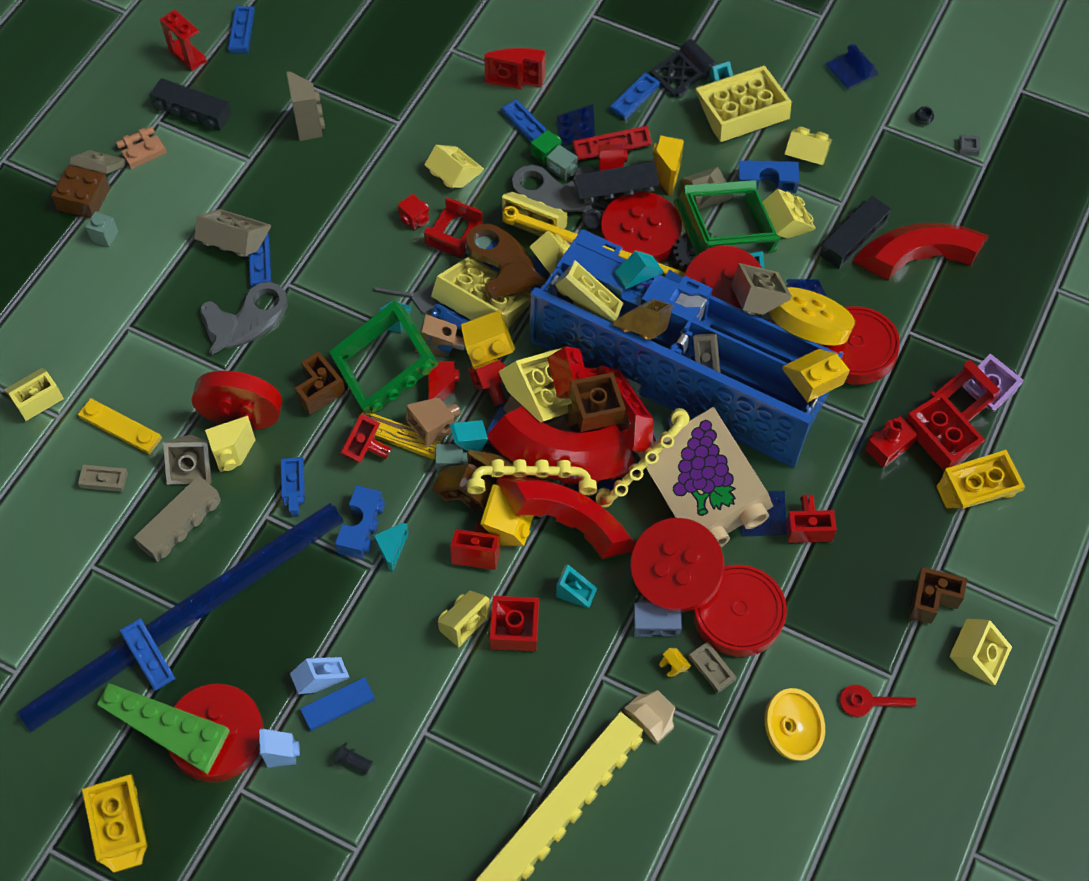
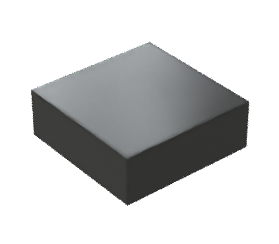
M960 135L959 155L979 156L980 137Z

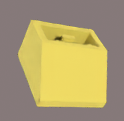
M804 127L792 130L785 155L823 165L832 139L828 138L829 135L822 132H817L815 135L809 133L810 129Z
M777 189L762 201L777 235L788 239L816 229L812 222L814 219L804 207L805 202L801 197H796L788 191L784 192Z
M40 368L4 389L25 421L64 399L58 386L44 368Z

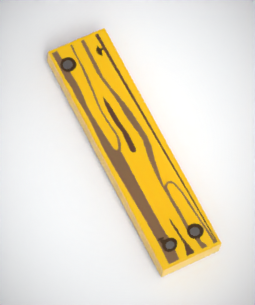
M363 411L362 413L381 423L374 435L376 439L435 460L437 444H443L442 438L426 447L412 427L371 412Z

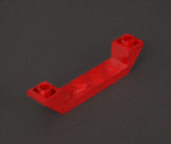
M606 366L594 368L596 372L591 373H597V375L614 373L626 408L625 413L631 422L624 435L630 449L635 452H645L647 448H652L654 419L621 371Z

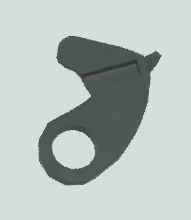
M529 165L517 170L512 178L514 193L525 195L527 198L537 202H543L545 205L555 209H561L563 212L579 211L582 214L589 209H593V202L584 203L583 200H579L575 177L568 184L562 185L543 167ZM581 166L577 170L576 175L595 172V170L590 166ZM536 177L543 182V185L537 190H527L520 183L525 178Z
M272 282L259 283L250 289L237 315L220 310L214 302L204 303L199 312L208 337L213 344L209 353L213 355L222 349H230L247 344L276 326L288 308L287 295L283 288ZM265 294H272L279 298L278 304L269 310L259 309L255 306V302L260 296Z

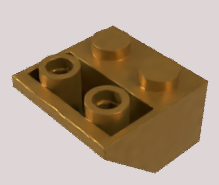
M653 298L616 319L613 325L620 327L623 332H635L640 334L641 338L651 340L667 330L673 305Z

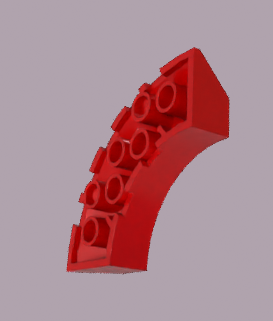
M911 224L888 231L868 243L854 258L853 263L888 281L906 263L914 259L917 261L932 258L933 256H945V259L956 260L971 266L989 236L976 230L953 224Z
M524 406L504 415L487 434L488 442L492 447L512 462L521 459L526 461V466H535L536 461L547 460L549 466H557V462L568 460L571 463V467H580L586 470L591 479L595 480L596 483L599 480L609 478L613 480L625 476L629 473V467L632 464H636L629 444L616 425L592 432L563 431L538 421ZM549 475L543 478L547 480L548 478L562 480V483L578 484V482L582 481L579 476L560 478L558 475Z
M504 477L497 479V483L516 516L534 515L542 517L546 514L556 517V521L570 528L575 526L585 534L584 538L595 548L602 559L633 552L636 542L627 530L608 511L585 495L566 486L538 478Z

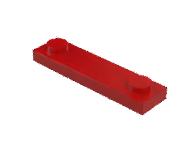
M647 125L576 140L572 142L574 154L578 157V162L599 157L598 145L622 144L624 150L629 151L651 146L652 142Z

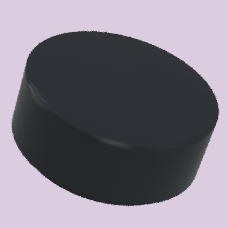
M589 209L583 214L582 223L587 229L594 230L601 225L602 214L598 210Z

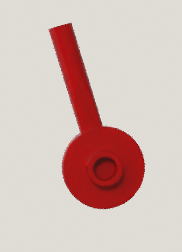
M861 685L846 687L840 696L842 710L847 715L856 718L866 716L873 706L916 707L917 703L916 697H873L871 692Z

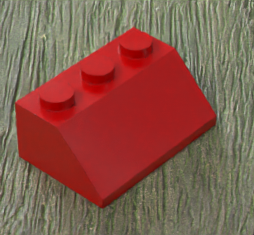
M943 393L910 412L906 419V422L919 433L916 439L917 442L943 471L946 468L961 464L985 441Z

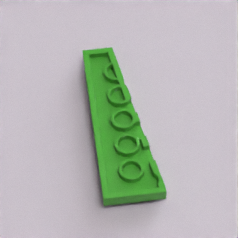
M108 683L97 703L107 712L129 724L206 774L209 773L230 731L225 726Z

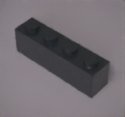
M160 78L149 94L153 107L172 113L177 117L186 118L194 123H200L210 129L221 131L232 115L228 101Z
M655 161L575 175L578 198L583 200L584 203L596 201L595 197L603 196L604 200L615 198V194L623 192V196L632 195L638 189H643V192L654 191V187L659 185Z
M871 196L867 201H862L855 213L851 212L846 218L843 225L839 224L834 230L831 237L827 236L823 240L820 256L840 269L888 221L891 208L874 196Z

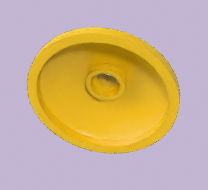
M796 688L781 690L770 699L765 711V728L772 746L779 754L790 760L801 761L813 757L820 750L825 737L824 717L817 702L808 693Z

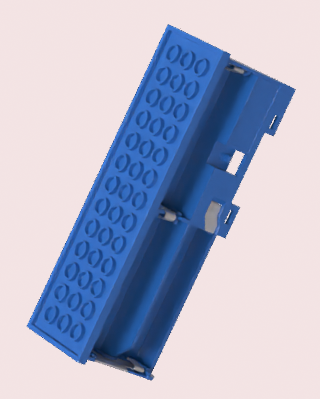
M581 229L541 289L535 287L531 293L529 342L547 351L567 346L578 348L583 357L584 367L596 368L606 366L619 369L623 376L641 385V396L673 411L679 408L684 409L690 419H694L714 407L734 440L795 468L806 435L828 398L830 391L807 402L783 371L782 367L817 349L834 351L793 335L782 327L755 315L747 314L742 309L711 296L713 288L687 276H684L680 283H676L658 275L651 278L653 282L649 288L639 283L625 289L615 275V271L626 261L618 256L623 247ZM604 245L607 246V247H609V248H611V249H613L614 252L611 251V250H609V249H607V248H604ZM576 260L623 302L618 318L653 298L672 304L673 308L667 330L651 340L641 338L640 334L635 332H623L620 327L613 325L614 322H610L574 305L568 296H563L557 290L555 284L564 271ZM687 283L690 284V285H692V286L697 287L698 289H694V288L688 286ZM717 334L720 373L696 362L693 336ZM842 351L840 353H837L841 359L844 354V352Z

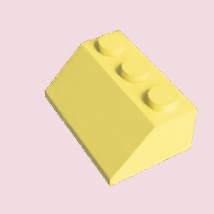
M514 192L502 196V213L506 207L513 206L519 213L563 229L567 226V213L561 209H555L545 205L543 202H537L527 198L525 195ZM510 224L538 236L544 234L541 231L521 224Z
M575 260L558 278L555 284L557 290L563 296H568L574 305L610 322H614L619 316L623 302Z

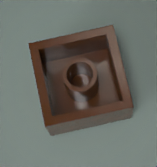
M68 165L51 196L57 210L91 218L95 211H99L111 188L104 173Z
M613 372L570 382L569 397L581 432L623 423L626 408Z

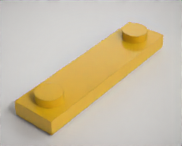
M92 398L89 399L78 413L79 418L149 455L162 439V436L157 432Z

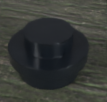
M922 106L915 112L914 117L918 123L927 125L933 122L934 113L930 107Z

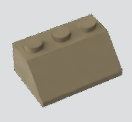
M291 71L287 72L300 141L323 137L321 129L325 128L324 119L319 117L323 116L321 104H317L321 103L319 91H314L313 83Z
M219 209L197 215L195 239L202 241L204 245H215L220 250L234 251L238 256L246 257L258 251L271 225Z
M738 263L731 287L745 313L764 315L791 299L792 295L778 272Z

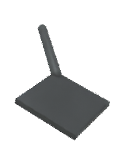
M432 283L414 293L374 287V291L411 297L423 314L431 311L435 304L442 305L438 300L431 297L434 288Z

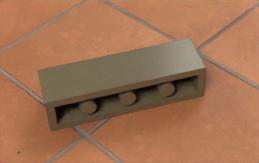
M197 476L134 537L138 547L156 562L168 556L171 549L178 542H182L193 527L198 526L210 511L217 508L221 501L218 491L200 476Z

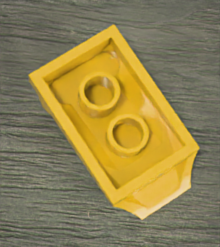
M1007 450L946 468L942 479L936 486L946 508L961 509L1001 497L1012 498L1018 492L1025 489V485Z
M127 775L82 789L96 860L106 865L112 872H118L142 864L147 843L133 776Z

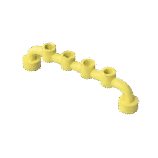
M679 408L672 412L671 421L673 426L668 431L660 434V440L652 448L645 450L644 457L637 464H632L629 467V473L622 480H617L611 491L607 488H601L596 492L597 504L604 508L609 507L618 496H625L628 492L629 484L633 480H640L643 477V470L649 464H655L658 461V454L664 448L673 446L674 437L689 423V415L684 409ZM666 437L671 438L668 442H664L663 440ZM649 454H655L653 458H648ZM634 470H640L638 474L632 473ZM619 486H624L623 490H618L617 488Z
M495 459L491 461V466H482L476 469L472 474V478L467 481L468 493L481 494L485 491V481L480 479L483 475H491L493 477L514 475L517 478H522L526 475H536L539 478H545L549 475H558L560 478L579 476L582 479L578 483L579 493L592 495L597 492L596 481L591 479L589 473L580 467H571V463L568 460L557 462V466H549L547 460H538L535 462V466H526V461L519 459L513 462V466H504L503 460Z

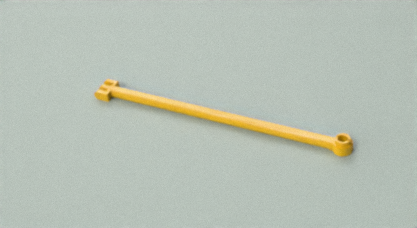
M513 206L506 207L502 213V219L507 224L517 223L543 233L547 231L554 235L557 233L563 240L571 243L578 235L521 214ZM604 245V248H607V249H609V250H611V251L614 252L613 249H611V248H609V247H607V246ZM622 250L618 256L626 260L632 253ZM658 263L663 270V273L660 275L666 276L669 269L681 277L685 275V272Z

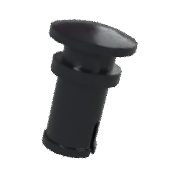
M345 742L338 750L334 764L337 765L341 761L343 766H350L367 775L373 761L355 753L353 748L351 750L348 749V743Z

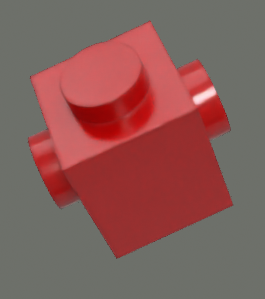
M414 194L398 203L400 219L406 226L409 225L413 230H416L429 221V207L427 203L421 201Z

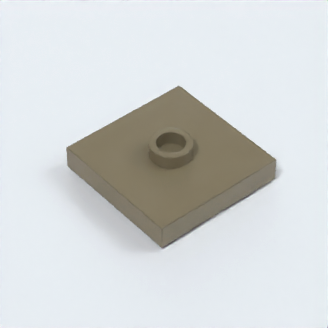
M92 150L70 158L71 165L104 174L124 167L126 159Z

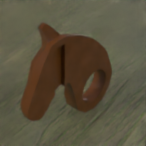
M479 224L470 229L466 236L467 252L477 260L500 268L496 278L488 281L484 286L487 297L498 299L531 289L536 284L543 286L547 280L536 272L533 261L526 250L510 234L492 224ZM482 236H489L496 239L498 245L492 249H482L475 244V240Z

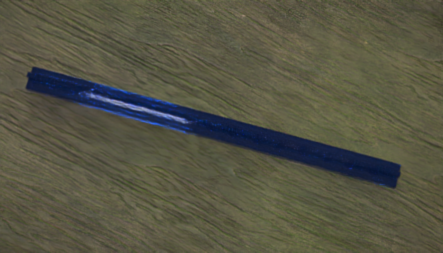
M329 503L147 624L145 627L156 646H161L342 524L344 521L337 508ZM123 640L18 711V714L29 731L33 732L48 720L54 718L137 662L126 641Z

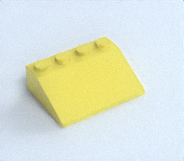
M765 66L696 88L697 96L710 127L720 142L790 119L792 101Z
M468 256L436 277L431 297L470 320L501 310L506 326L510 329L530 305L532 291L525 290L498 299L487 297L484 286L488 281L495 279L498 272L475 258Z
M560 349L517 360L498 371L507 391L540 422L568 414V404H571L570 398L556 396L547 359L548 356Z

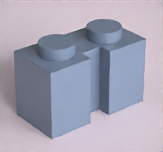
M648 600L634 603V637H652V635L680 637L682 629L681 612L663 610Z

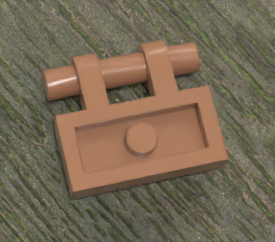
M152 126L146 129L143 127L137 133L123 136L122 140L116 142L119 149L127 147V149L121 152L131 169L167 153L157 135L149 138L150 135L155 133ZM141 139L143 140L142 142H140V143H138V144H136V145H133V143H135V142H137V141H139V140H141Z

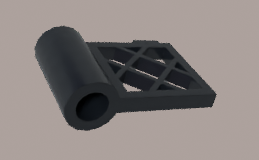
M689 39L683 43L679 51L651 69L650 75L660 81V85L674 98L675 96H682L688 91V87L702 77H710L711 67L718 64L693 39ZM679 58L683 62V66H674L672 63ZM669 70L668 76H660L658 72ZM671 70L682 71V76L672 77ZM685 71L696 74L692 78L684 77ZM670 82H681L680 86L676 89L670 86Z

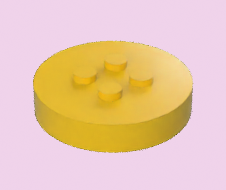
M787 287L792 295L789 301L768 312L773 321L786 331L802 339L824 345H841L847 342L855 324L851 313L837 302L813 291L794 287Z

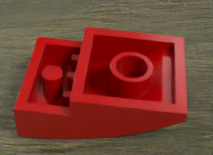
M510 48L485 53V82L522 90L523 84L542 88L546 77V50Z

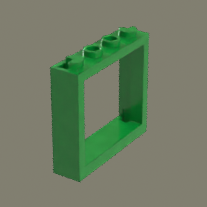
M396 301L390 303L329 351L362 410L373 414L379 410L382 411L384 406L396 400L402 392L413 387L424 375L430 374V371L439 365L405 308ZM397 321H400L421 358L371 397L367 398L346 361Z

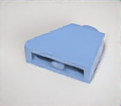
M341 657L305 659L290 673L298 694L317 693L349 678Z
M266 729L259 730L260 753L268 768L296 764V756H300L299 741L295 742L292 734Z

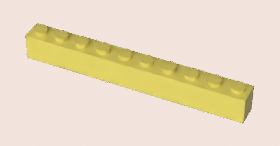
M620 712L476 881H520L522 878L526 880L535 869L533 865L537 860L540 859L542 861L551 850L549 846L553 841L558 842L567 831L564 828L569 822L575 823L582 814L580 809L585 803L590 805L598 794L596 790L601 785L605 787L613 777L612 771L616 767L620 769L628 759L626 756L631 749L635 751L643 741L641 738L643 729Z

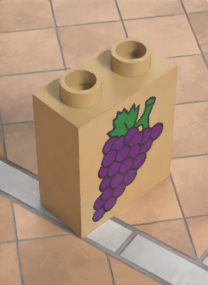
M714 407L690 420L688 425L683 427L674 437L673 446L664 448L658 454V461L646 467L676 518L690 519L705 526L716 537L720 547H723L730 540L727 533L741 525H744L746 529L759 526L769 517L767 510L773 507L767 490ZM666 437L663 441L668 442L671 438ZM658 439L657 441L653 442V443H652V447H653L660 439ZM637 452L639 457L642 459L644 457V452ZM649 454L648 458H653L655 454Z

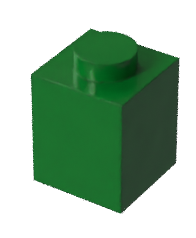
M547 130L531 142V155L545 166L547 164V156L558 145H562V140L558 135Z

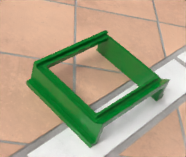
M756 180L685 185L679 198L674 199V204L696 256L710 249V247L765 242L769 253L778 250L776 246L781 238L777 235L756 189ZM746 193L744 197L760 234L710 238L693 197Z

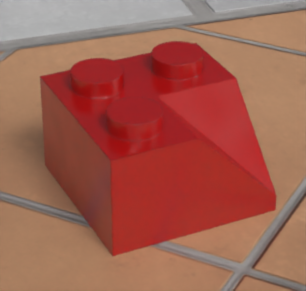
M493 596L490 649L537 652L539 598Z

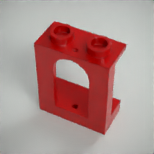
M175 9L160 18L169 52L191 71L207 62L206 56L190 43V38L199 32L194 25ZM171 31H172V32L176 35V37L178 38V39H176L175 41H173Z
M446 197L445 209L433 228L427 226L424 231V240L426 245L461 259L466 251V236L470 229L483 224L482 211L476 207H470L458 200ZM455 218H464L469 223L461 239L444 233L449 223Z
M969 360L964 364V369L936 393L934 391L931 392V399L940 393L949 398L967 381L972 379L985 394L961 413L968 421H971L1000 396V389Z

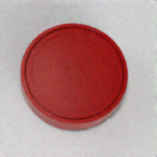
M635 192L632 195H622L616 198L605 209L601 222V238L623 247L622 250L633 253L636 250L652 255L657 263H662L673 255L674 244L677 243V239L681 237L682 221L675 206L667 199L649 192Z
M717 246L707 249L696 256L688 266L684 276L713 288L711 295L742 309L731 287L738 263L762 267L745 250L733 246Z
M860 306L844 307L855 320L847 342L841 345H819L836 353L844 352L842 361L850 370L844 383L860 385L878 381L885 377L896 363L900 348L898 331L894 324L878 311Z
M213 371L201 375L196 380L191 402L199 414L212 422L221 425L248 416L252 430L268 428L278 421L282 406V396L270 383L253 375L236 371Z
M670 518L657 522L640 536L632 552L631 571L637 588L650 603L666 611L686 612L703 606L717 593L724 578L725 561L720 544L709 529L690 519Z
M747 565L725 566L724 578L717 593L706 604L693 610L694 623L703 640L708 642L715 650L735 657L753 656L772 646L783 629L787 615L786 600L776 581L765 572Z
M226 684L205 685L186 694L174 706V708L220 724L230 730L208 774L169 751L177 766L192 778L207 782L224 781L242 773L258 756L260 752L259 730L264 729V724L256 704L242 690Z

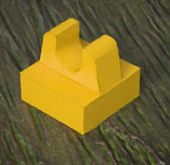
M669 648L664 652V657L659 664L661 667L671 664L672 670L667 674L669 677L686 672L691 667L690 663L677 648Z

